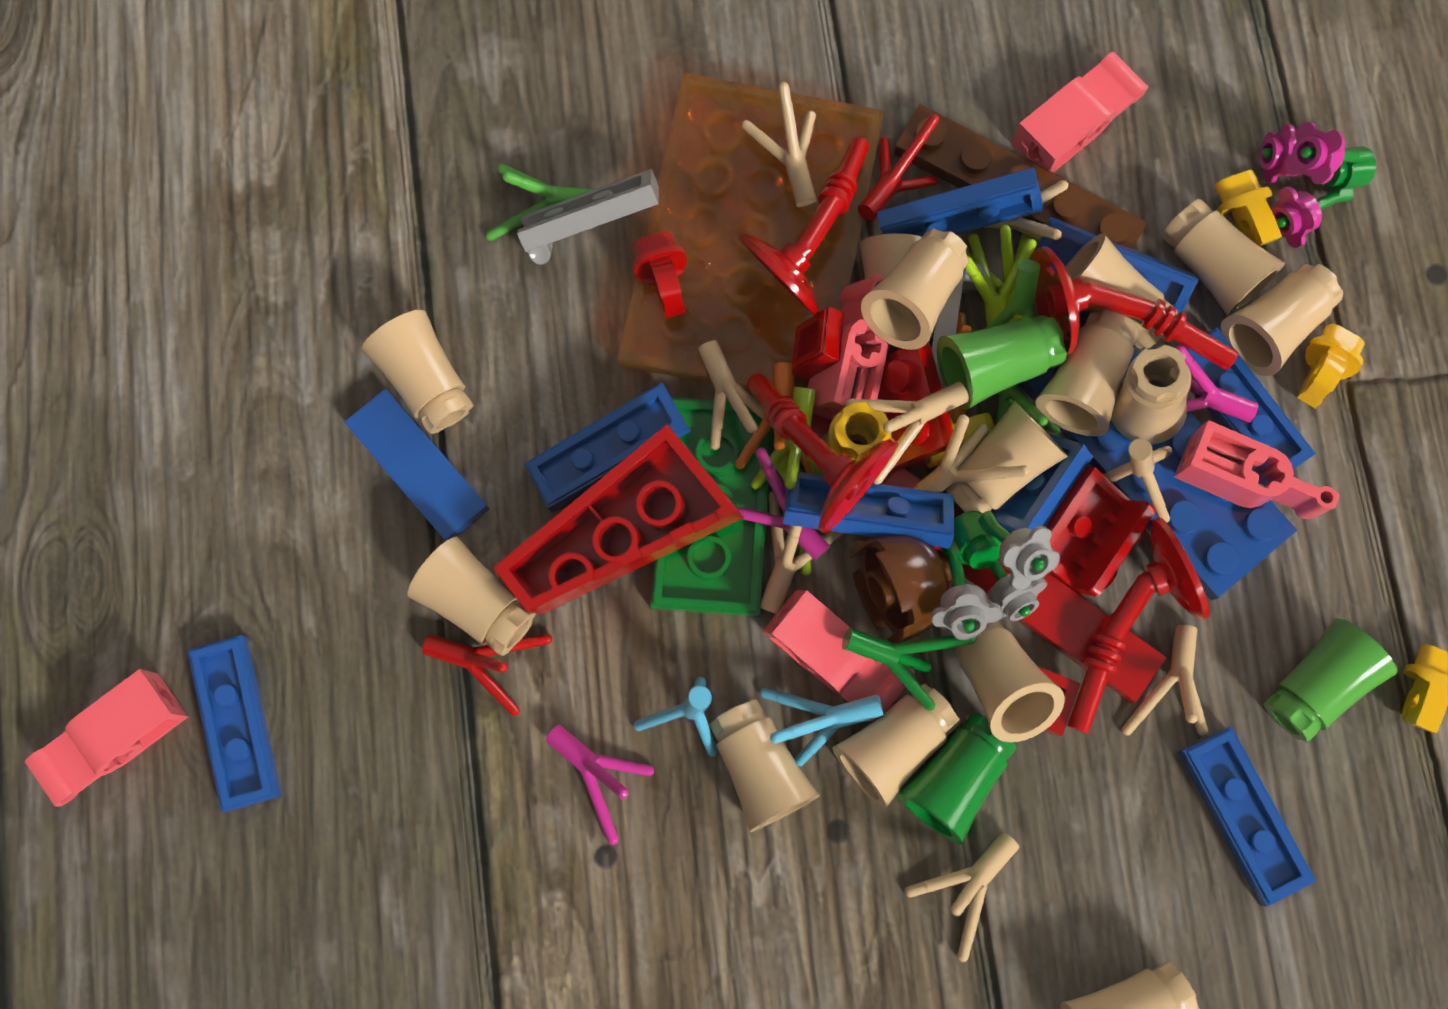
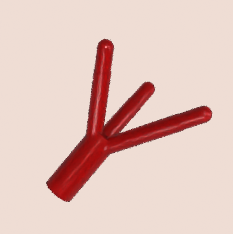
M937 114L930 115L892 171L890 168L889 139L886 136L879 139L880 180L857 208L859 214L864 219L873 221L878 216L877 212L881 211L897 192L935 186L938 183V178L934 175L901 180L900 178L939 122Z
M432 634L426 637L422 647L423 655L466 668L510 715L517 716L520 713V708L483 669L486 668L501 673L506 672L508 669L506 662L488 657L498 655L490 646L471 647ZM550 634L522 638L509 652L548 645L552 642V636Z

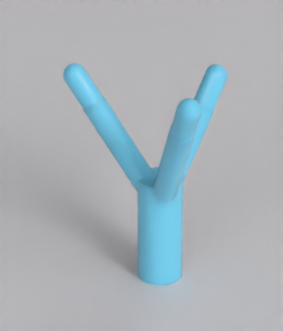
M698 677L695 680L693 688L682 704L636 720L633 724L636 731H641L685 716L690 720H694L707 754L714 757L718 753L714 737L704 714V711L711 703L712 695L705 687L706 680L703 677Z
M766 687L760 690L762 698L822 715L821 717L773 732L770 735L772 743H780L820 730L795 757L794 760L798 766H803L839 728L884 716L878 694L837 706H830Z

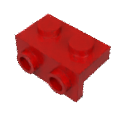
M927 343L919 349H900L886 356L877 400L919 401L942 390L930 343ZM884 412L889 421L903 414ZM946 412L927 421L894 467L927 466L924 461L925 459L946 451L953 432L949 413ZM909 425L891 432V438L898 441Z
M1086 467L1046 525V528L1052 533L1049 541L1050 545L1060 556L1057 566L1049 573L1076 593L1098 597L1104 589L1112 584L1116 578L1117 569L1131 548L1145 535L1147 524L1156 512L1155 508L1149 502L1130 500L1096 467Z

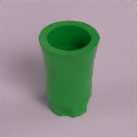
M972 713L962 728H956L942 749L927 766L897 794V798L915 817L933 831L953 843L962 845L977 812L996 781L1007 768L1008 764L1006 761L1016 750L1017 746L1014 742H1004L997 739L990 729L987 718L982 714Z

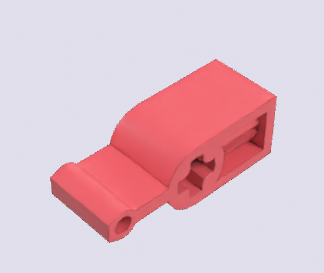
M1113 51L1086 75L1073 79L1021 121L1011 145L1025 159L1054 173L1094 140L1117 115L1144 95L1148 86Z
M876 275L847 285L840 294L841 312L844 313L840 361L810 378L807 387L808 389L816 390L813 413L832 421L846 407L847 400H877L888 352V343L879 338L866 324L861 313V302L863 297L884 279L883 277Z
M1210 420L1191 434L1174 475L1176 479L1242 507H1259L1269 500H1273L1294 509L1295 514L1302 519H1314L1334 509L1340 496L1332 487L1323 486L1318 488L1293 477L1294 472L1291 462L1279 450Z
M795 590L763 629L762 633L814 678L838 694L846 702L878 694L884 713L888 711L906 688L887 665L843 650V637L850 627L807 590Z
M139 669L75 716L66 725L64 733L44 748L31 754L24 762L53 805L61 807L74 799L79 792L99 777L109 774L131 761L189 716L159 673Z

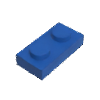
M1049 434L1068 457L1034 478L1008 499L999 509L995 510L992 508L991 512L998 523L1010 533L1021 528L1046 527L1093 458V455L1084 444Z

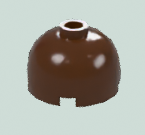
M908 535L864 537L854 541L850 549V559L860 555L862 570L852 573L860 600L877 630L888 626L894 634L887 638V640L896 644L915 638L932 628L934 625L931 614L936 608L941 607L940 599L950 589L949 581L952 580L948 559L943 551L940 549L935 550L933 546L922 539Z

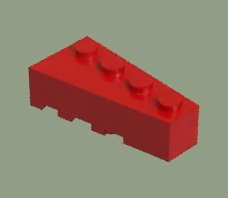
M667 424L494 566L493 569L527 612L543 615L744 517Z

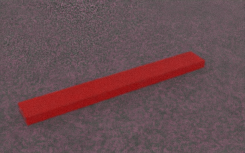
M813 413L811 429L822 438L829 431L832 421ZM852 440L855 444L863 445L860 441ZM893 467L881 484L912 489L921 480L903 467ZM954 505L955 519L957 516L965 513L956 505ZM933 546L935 550H942L940 547ZM962 563L966 584L980 587L984 590L986 598L990 600L988 591L997 580L989 568L973 569L971 566ZM1002 565L1006 573L1011 574V572ZM1048 572L1042 577L1046 581L1047 587L1036 597L1039 601V606L1034 612L1018 620V622L1087 671L1088 666L1083 662L1085 657H1092L1088 652L1090 645H1096L1092 637L1094 634L1101 633L1110 616ZM1128 631L1122 640L1126 645L1125 651H1118V654L1122 657L1121 662L1113 664L1118 669L1116 675H1109L1106 686L1128 702L1134 703L1139 699L1166 660V657Z

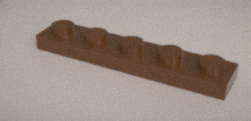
M919 104L901 134L893 152L894 155L901 158L930 115L937 114L939 122L911 163L957 188L970 186L1035 167L1040 192L1065 180ZM1067 181L1068 188L1043 203L1044 210L1021 217L1047 225L1049 218L1053 217L1095 235L1104 233L1110 241L1130 249L1135 247L1148 223Z

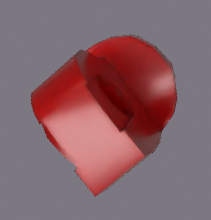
M669 231L641 237L634 241L632 244L636 257L632 264L634 275L645 285H655L665 319L686 313L678 280L687 264L685 250L681 246H676L673 234Z

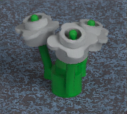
M969 511L957 516L954 519V538L950 549L940 547L948 559L954 587L942 595L940 599L941 607L936 608L932 612L931 619L933 625L936 627H946L954 633L955 638L967 640L983 632L987 623L999 621L1005 616H1008L1011 621H1018L1034 612L1039 606V601L1036 598L1037 595L1047 587V583L1042 577L1055 569L1060 558L1059 553L1052 549L1050 545L1051 531L1045 526H1036L1033 529L1021 528L1010 533L998 523L991 511L984 513ZM962 563L971 566L973 569L989 568L997 580L988 591V597L992 603L987 602L983 589L975 585L966 584ZM1002 565L1006 569H1008L1011 572V574H1007Z

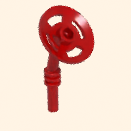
M855 137L850 141L837 171L832 172L828 176L819 194L818 208L793 245L788 242L780 250L772 244L749 234L742 233L738 237L753 256L813 316L819 312L815 295L804 272L811 266L808 260L814 255L838 215L844 214L848 210L856 193V178L870 149V144L862 137Z
M1044 246L1034 251L1032 260L1040 265L1035 296L1039 316L1045 315L1048 318L1054 317L1064 334L1063 338L1067 355L1072 354L1076 348L1079 335V312L1087 310L1090 304L1141 320V327L1148 330L1153 327L1152 333L1159 336L1163 333L1162 339L1169 343L1174 339L1224 370H1228L1237 359L1238 351L1187 322V314L1181 311L1175 314L1176 308L1172 305L1165 308V301L1158 299L1153 302L1091 281L1083 282L1081 278L1071 279L1062 261L1049 247ZM1051 261L1053 262L1057 272L1050 267ZM1070 327H1071V338L1067 335Z
M755 373L749 377L747 388L765 409L767 422L781 438L790 439L825 474L822 480L831 486L823 504L818 524V530L826 534L845 517L873 484L896 451L898 442L893 438H889L867 449L854 460L846 453L839 456L807 425L805 413L790 397L782 396L764 374Z
M1161 517L1151 520L1150 540L1154 562L1144 566L1145 572L1137 576L1103 627L1101 633L1094 634L1092 637L1096 645H1090L1088 648V652L1092 657H1085L1083 663L1088 668L1067 723V727L1078 732L1089 734L1109 675H1116L1118 669L1113 664L1121 662L1122 657L1118 654V651H1125L1126 645L1122 640L1154 592L1158 596L1170 592L1187 612L1200 621L1210 617L1208 601L1198 575L1179 539Z

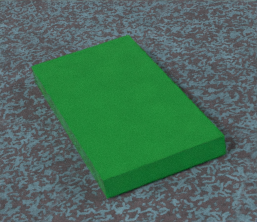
M671 397L691 431L679 439L734 506L767 513L768 480L764 482L760 489L756 490L751 486L752 480L762 468L756 456V451L743 469H738L735 466V461L753 433H749L730 402H725L720 447L717 450H713L710 447L714 400ZM747 407L758 427L763 419ZM772 427L758 447L764 448L769 457L771 456ZM741 519L655 560L651 610L759 618L766 525Z

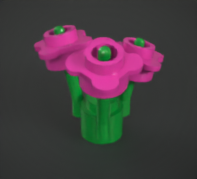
M1311 122L1301 124L1296 130L1293 125L1285 124L1280 132L1267 133L1259 151V163L1264 170L1265 182L1274 183L1280 175L1298 176L1304 174L1310 176L1315 184H1322L1331 190V193L1315 199L1308 192H1297L1292 187H1285L1278 192L1279 200L1270 209L1277 222L1281 236L1286 237L1287 243L1293 248L1303 246L1306 242L1305 235L1319 227L1322 220V209L1337 202L1351 201L1354 189L1367 186L1374 178L1376 171V161L1371 149L1363 146L1345 148V139L1340 131L1330 130L1324 132L1318 130L1317 126Z

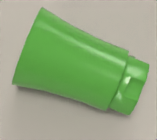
M1040 315L1032 319L1024 317L1003 325L978 331L941 336L937 343V361L945 387L956 382H961L965 386L969 395V401L958 407L967 410L998 392L1044 375L1048 369L1062 365L1067 355L1064 345V334L1054 317L1048 318L1045 315Z
M1334 618L1316 645L1297 667L1277 685L1278 691L1265 701L1264 707L1285 731L1297 740H1303L1307 743L1320 729L1326 730L1340 715L1368 692L1396 675L1397 667L1389 654L1366 632L1347 620Z

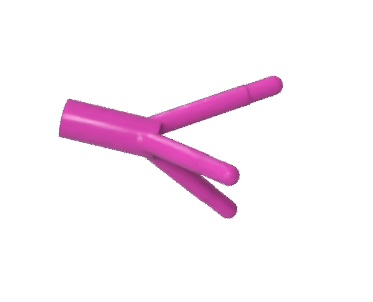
M1178 345L1175 347L1185 355V363L1194 378H1191L1189 390L1200 396L1199 398L1186 400L1187 412L1209 407L1248 423L1254 419L1258 410L1257 402L1216 387L1184 346Z
M758 448L756 456L784 513L785 486L767 451L764 448ZM735 506L743 515L744 520L783 528L789 533L791 525L783 524L784 515L778 516ZM802 527L798 544L815 561L830 545L815 529Z
M560 724L555 726L546 737L545 742L581 772L607 841L610 845L617 844L619 839L596 778L619 798L624 799L629 794L628 789L604 768L651 776L654 773L653 766L594 754Z

